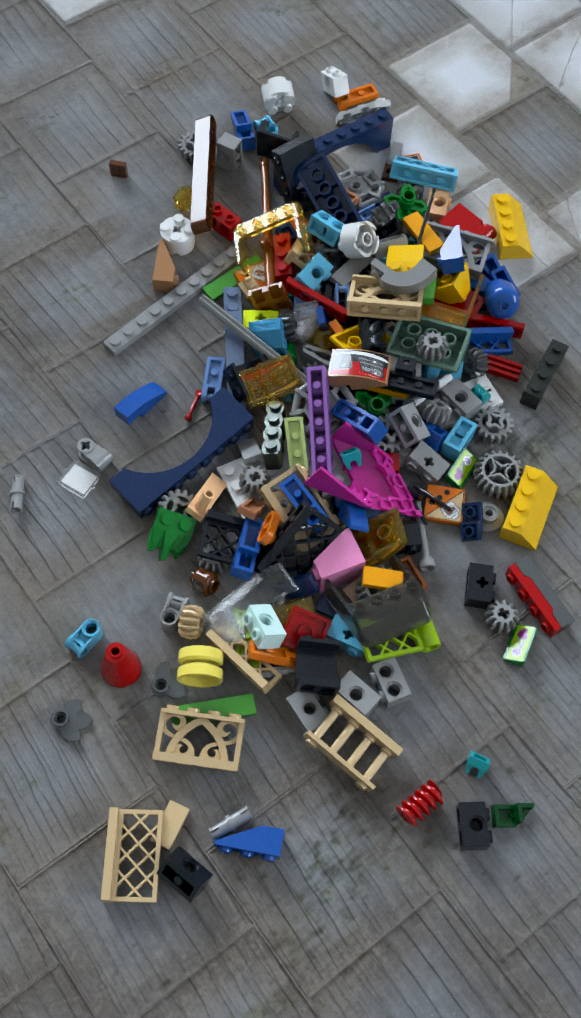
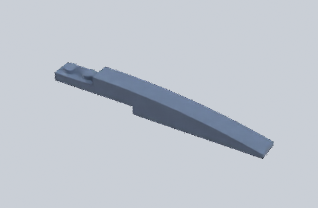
M223 287L224 311L242 324L240 288ZM225 325L226 367L231 363H234L235 366L244 364L243 339ZM227 382V391L233 396L232 390ZM246 402L240 403L247 410ZM248 433L240 435L239 440L233 445L248 440Z

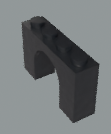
M302 134L271 151L272 163L276 168V177L281 186L280 192L285 201V209L296 217L315 207L305 188L296 189L293 182L296 167L305 159L317 154L314 138Z

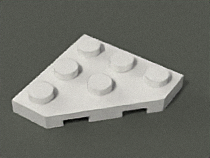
M378 98L376 101L358 105L356 108L347 111H341L335 118L336 125L349 124L383 108L388 111L391 107L390 99Z

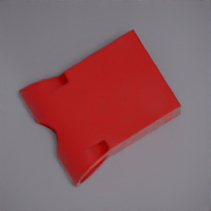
M460 203L438 221V224L455 227L459 225L460 230L469 231L481 236L484 235L493 240L497 236V231L493 226L483 224L480 218ZM478 249V251H477L476 253H472V254H479L480 249Z

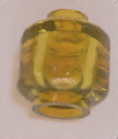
M187 185L185 187L181 186L173 196L174 206L181 212L183 210H191V187Z

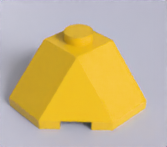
M467 262L464 263L465 271L445 274L441 279H437L435 299L450 305L462 303L466 300L471 290Z

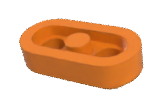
M274 510L266 516L257 541L263 546L271 545L276 539L275 532L281 524V515Z

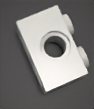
M333 66L321 71L323 91L335 98L350 94L347 74Z

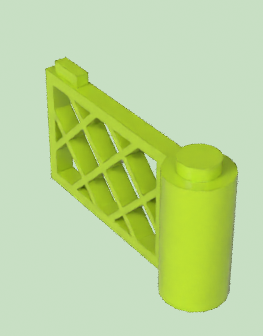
M421 605L413 607L409 613L370 620L369 617L358 619L354 626L368 663L421 651L430 652L442 645L428 609ZM406 619L409 626L408 630L397 625L399 620ZM381 624H387L392 627L390 634L379 629ZM367 627L374 631L372 637L364 635L362 628ZM394 630L405 635L402 642L392 636ZM377 633L387 639L384 646L374 640ZM409 637L414 640L416 647L406 645V638ZM389 640L399 646L397 651H392L386 647ZM371 644L381 650L379 655H371L369 649Z

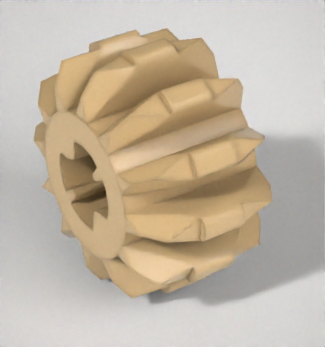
M197 605L183 606L178 618V632L181 637L192 640L201 636L205 620V613L202 607Z

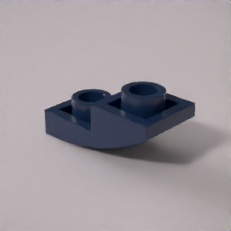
M482 502L463 503V522L460 523L462 542L482 540Z
M297 574L293 579L279 580L275 584L284 600L306 597L320 590L311 574Z

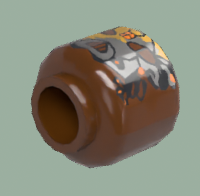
M201 567L190 575L191 589L203 596H210L216 593L220 586L218 575L209 569Z

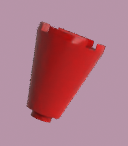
M115 642L110 644L105 650L101 663L103 679L106 683L116 688H125V686L134 684L142 671L139 656L121 643Z

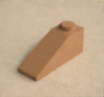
M160 239L152 277L153 290L170 292L175 286H178L179 275H176L175 266L164 240Z

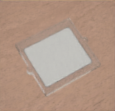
M74 459L70 466L64 469V473L57 480V484L84 499L91 489L95 488V484L102 477V474Z

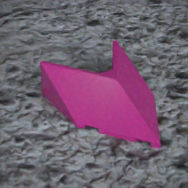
M347 421L332 435V446L351 480L349 488L322 466L304 482L307 486L365 508L422 517L420 510L415 509L412 502L414 499L400 473L396 474L392 466L394 463L392 458ZM357 446L362 455V465L358 466L356 461H352L350 463L352 469L348 470L342 462L339 453Z

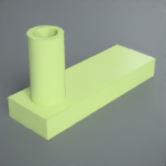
M303 416L284 418L289 469L299 463L300 466H304L309 472Z

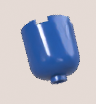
M503 279L493 280L487 284L482 294L483 304L490 315L495 318H509L518 310L520 304L519 295L513 283Z

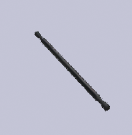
M436 188L432 190L416 245H420Z

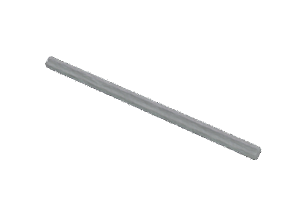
M206 295L199 297L198 303L262 355L265 354L267 359L273 364L285 359ZM292 365L299 384L302 386L307 383V376Z

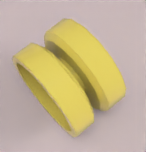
M204 645L186 646L179 650L178 663L181 665L177 669V681L190 687L206 688L218 686L223 682V671L220 668L224 664V653L222 650Z

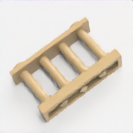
M337 694L328 703L332 711L314 734L308 730L304 733L303 737L306 739L307 745L313 749L317 748L356 781L355 785L362 791L367 790L368 792L372 791L376 787L370 782L372 777L387 757L395 758L399 756L403 748ZM342 715L348 720V725L332 746L329 747L321 740V737L335 719ZM359 729L364 734V739L350 758L345 761L337 752L352 732ZM375 743L381 748V752L365 774L362 775L354 768V765L370 744Z

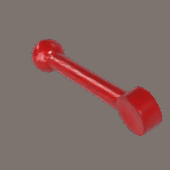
M196 390L194 402L189 413L185 416L186 421L192 420L191 415L198 399L201 397L202 390Z

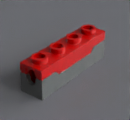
M529 556L508 567L505 573L508 583L514 586L518 597L525 601L531 615L538 619L542 630L546 634L548 633L550 638L573 624L575 619Z

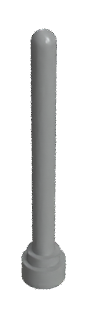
M416 500L415 503L422 512L421 501L418 502ZM416 517V523L420 525L422 538V557L419 561L420 570L422 572H430L436 568L435 560L429 554L425 524L421 518Z

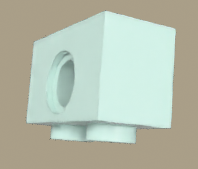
M271 604L249 605L243 616V622L258 649L279 648L287 633Z

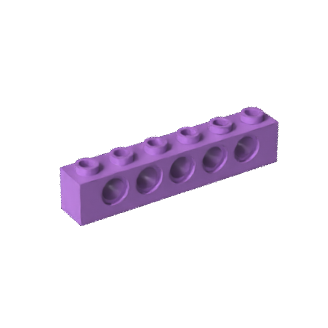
M326 366L306 367L312 474L322 466L334 476L328 371Z

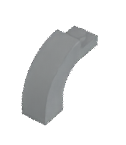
M376 258L370 263L371 273L380 280V287L394 294L418 292L426 288L437 277V268L424 258L412 269L405 272L393 271Z

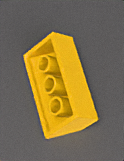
M508 193L492 194L488 209L492 226L497 231L495 242L499 260L532 258L533 253L521 203Z
M528 465L525 466L499 534V538L533 551L536 550L558 488L544 471Z

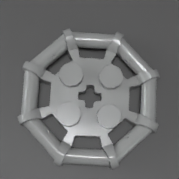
M349 167L348 170L337 174L344 188L360 197V203L355 206L358 211L372 204H380L382 202L386 183L375 174L374 170L370 169L368 171Z
M307 383L294 390L295 395L289 417H300L305 414L309 419L308 394L306 393L308 391ZM346 385L335 386L333 390H329L330 411L340 399L337 395L339 390L347 399L346 401L355 406L358 404V399L354 398ZM301 397L306 399L304 409H299ZM331 414V425L340 421ZM340 421L342 423L340 426L332 430V435L344 424L342 421ZM303 422L305 438L310 437V425L306 426Z

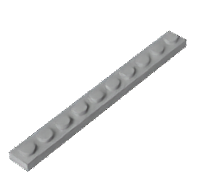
M233 245L103 341L104 347L114 356H117L199 294L203 287L215 281L244 260V255Z

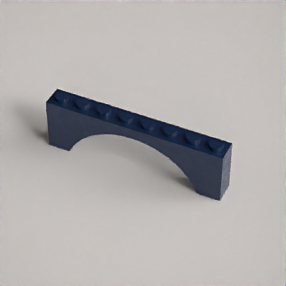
M383 108L314 139L317 154L305 159L296 168L323 151L325 155H328L339 148L352 144L369 145L376 153L389 148L394 118ZM273 165V186L281 195V186L276 177V168ZM294 172L293 182L294 186L297 188L300 183V179L297 173Z
M224 387L210 397L212 412L211 429L203 446L192 458L175 468L156 473L135 472L123 468L109 480L114 491L140 518L149 516L154 511V507L158 505V502H164L162 499L163 495L168 496L169 491L181 489L185 481L188 479L192 480L197 475V471L202 467L206 468L216 455H222L228 445L235 444L239 440L240 435L248 433L253 428L254 417Z

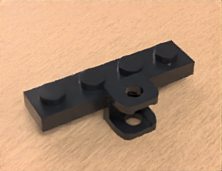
M401 356L396 363L395 371L390 370L388 386L380 388L434 400L440 382L416 376V359ZM404 362H409L410 364H409V365H404L403 363H404Z

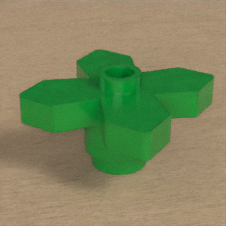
M410 183L401 187L400 196L390 193L384 196L382 202L386 201V203L393 200L398 202L400 208L397 211L396 217L401 220L417 211L420 215H423L428 207L423 200H416L415 189Z
M357 391L354 398L358 399L356 406L377 418L379 416L384 418L386 414H390L385 409L391 405L392 396L379 393L377 397H371L366 391Z

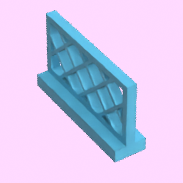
M395 155L389 178L454 192L458 178V169Z

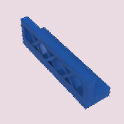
M513 327L467 328L472 330L469 344L478 349H484V354L506 355L513 353L510 342L514 334ZM505 343L507 349H502L497 344ZM487 344L491 349H485L480 345Z

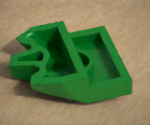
M159 507L147 539V551H153L157 548L159 550L158 561H165L169 552L172 553L174 559L179 558L191 540L197 520Z

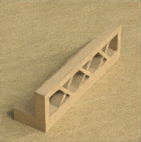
M226 623L216 632L210 629L205 634L208 641L215 648L222 650L224 657L264 695L283 678L267 662L259 661V668H252L248 664V659H250L248 657V643ZM227 631L231 634V642H225L220 636ZM234 646H243L245 648V655H239L234 651ZM262 672H271L275 677L268 683L262 677Z

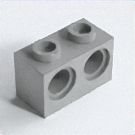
M395 656L372 665L369 677L372 684H376L379 690L377 694L382 697L380 702L384 703L386 708L410 699L412 693ZM387 671L390 676L382 677L379 672ZM394 689L398 692V695L391 696L388 690Z

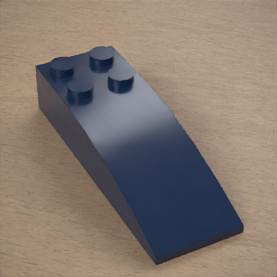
M324 151L295 169L318 212L323 210L344 224L363 221Z

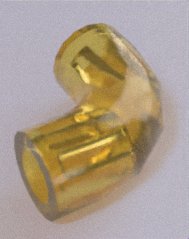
M317 317L302 321L306 337L312 346L326 350L334 346V343L329 339L334 334L330 331H323Z

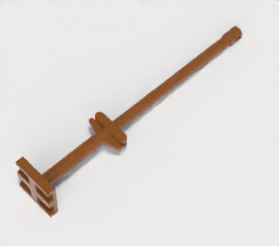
M264 157V161L261 158L259 159L264 240L259 238L258 241L264 252L265 286L249 290L248 296L256 310H273L280 313V309L288 307L290 310H293V303L283 283H275L269 159Z

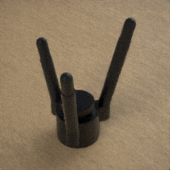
M413 482L408 486V490L414 499L412 502L416 510L420 509L415 501L419 502L426 496L448 511H452L451 507L424 490L418 483ZM422 514L421 520L427 525L428 522Z

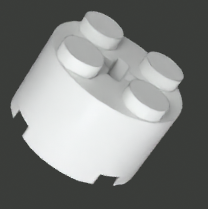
M277 76L270 78L267 84L262 85L261 92L264 106L270 115L281 111L288 113L293 110L295 96L290 80L288 81L285 77Z
M176 214L160 224L161 239L164 240L170 255L174 253L183 256L193 250L195 235L191 230L189 219L183 217L182 214Z
M362 221L343 225L340 242L338 243L339 250L343 251L345 256L350 259L371 257L372 254L377 252L379 247V236H376L375 230L377 229L374 224L369 221Z

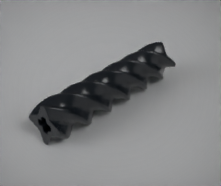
M357 316L362 350L383 353V349L388 346V343L381 340L382 336L386 334V331L380 329V325L384 323V320Z

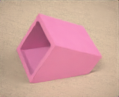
M350 528L345 529L313 561L311 573L320 589L319 593L354 581L362 574V568L365 566L366 561Z

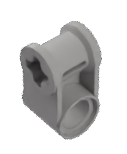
M83 438L77 443L79 458L98 473H101L113 460L112 455L106 449L101 448L89 438Z
M173 592L169 593L160 614L161 626L165 632L173 633L179 628L178 618L180 617V612L183 606L189 605L190 598L176 596ZM167 619H174L172 623L165 622Z

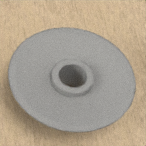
M482 502L483 532L492 533L499 530L504 523L502 510L493 503Z

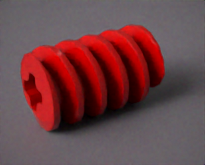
M431 780L427 781V785H421V791L416 789L414 796L409 795L407 797L408 802L403 800L401 807L396 806V811L408 824L417 827L416 818L423 822L422 813L430 816L429 807L436 811L435 802H438L440 805L444 804L440 789Z

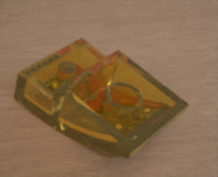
M291 354L239 371L249 394V397L245 399L249 410L294 393L296 388L303 385Z
M397 507L369 519L368 533L359 530L352 532L366 561L365 566L370 567L378 566L385 562L409 542Z

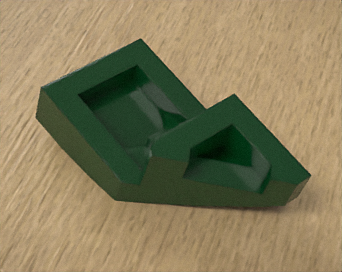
M534 803L494 804L490 806L493 828L517 827L518 824L524 821L529 811L535 807Z

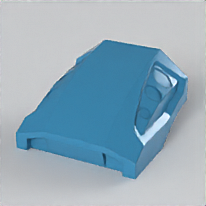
M282 318L249 322V331L278 354L286 355L289 353L287 341L284 337ZM253 348L255 357L262 355L255 348Z

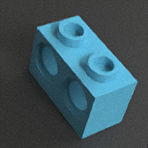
M321 210L311 215L306 230L334 248L340 242V234L345 224Z
M461 416L444 440L440 454L455 462L463 448H466L474 437L478 424Z

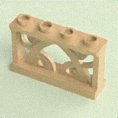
M353 274L347 297V316L420 322L424 289L412 294H394L380 287V280L374 276ZM392 294L397 298L392 300L379 299L376 295Z
M299 463L257 490L270 511L274 510L281 515L280 526H282L289 518L287 514L292 508V502L283 490L272 492L270 487L281 480L283 482L295 473L328 518L336 524H340L335 514L332 515L328 502L319 495V490L304 484L309 474L306 468L300 466ZM284 497H287L288 506L284 508L280 505V502H286ZM329 526L323 532V536L331 535L335 529ZM306 530L298 531L295 534V540L307 538ZM321 541L310 542V548H313ZM305 543L296 545L297 553L308 551V545Z
M167 705L166 708H161L152 759L155 761L238 772L246 720L241 719L242 715L229 713V717L220 716L221 712L208 710V714L200 713V709L188 707L187 711L179 710V706ZM171 717L180 719L179 725L172 723L173 728L178 731L176 734L171 733L166 726L168 719ZM185 717L197 718V719H195V720H193V721H191V722H189V723L187 724V721H186V718H185ZM209 720L218 721L220 723L216 728ZM228 724L233 725L237 731L236 736L232 740L224 741L222 737H227L230 732H224V726ZM203 725L212 734L216 742L206 745L202 749L200 756L196 757L193 745L183 737L194 728ZM165 733L172 739L166 751L161 752L163 735ZM180 741L188 746L187 752H180V747L183 746L178 744ZM236 743L234 761L231 762L228 760L226 746ZM218 746L219 750L214 749L216 755L214 757H210L208 755V750L212 747Z

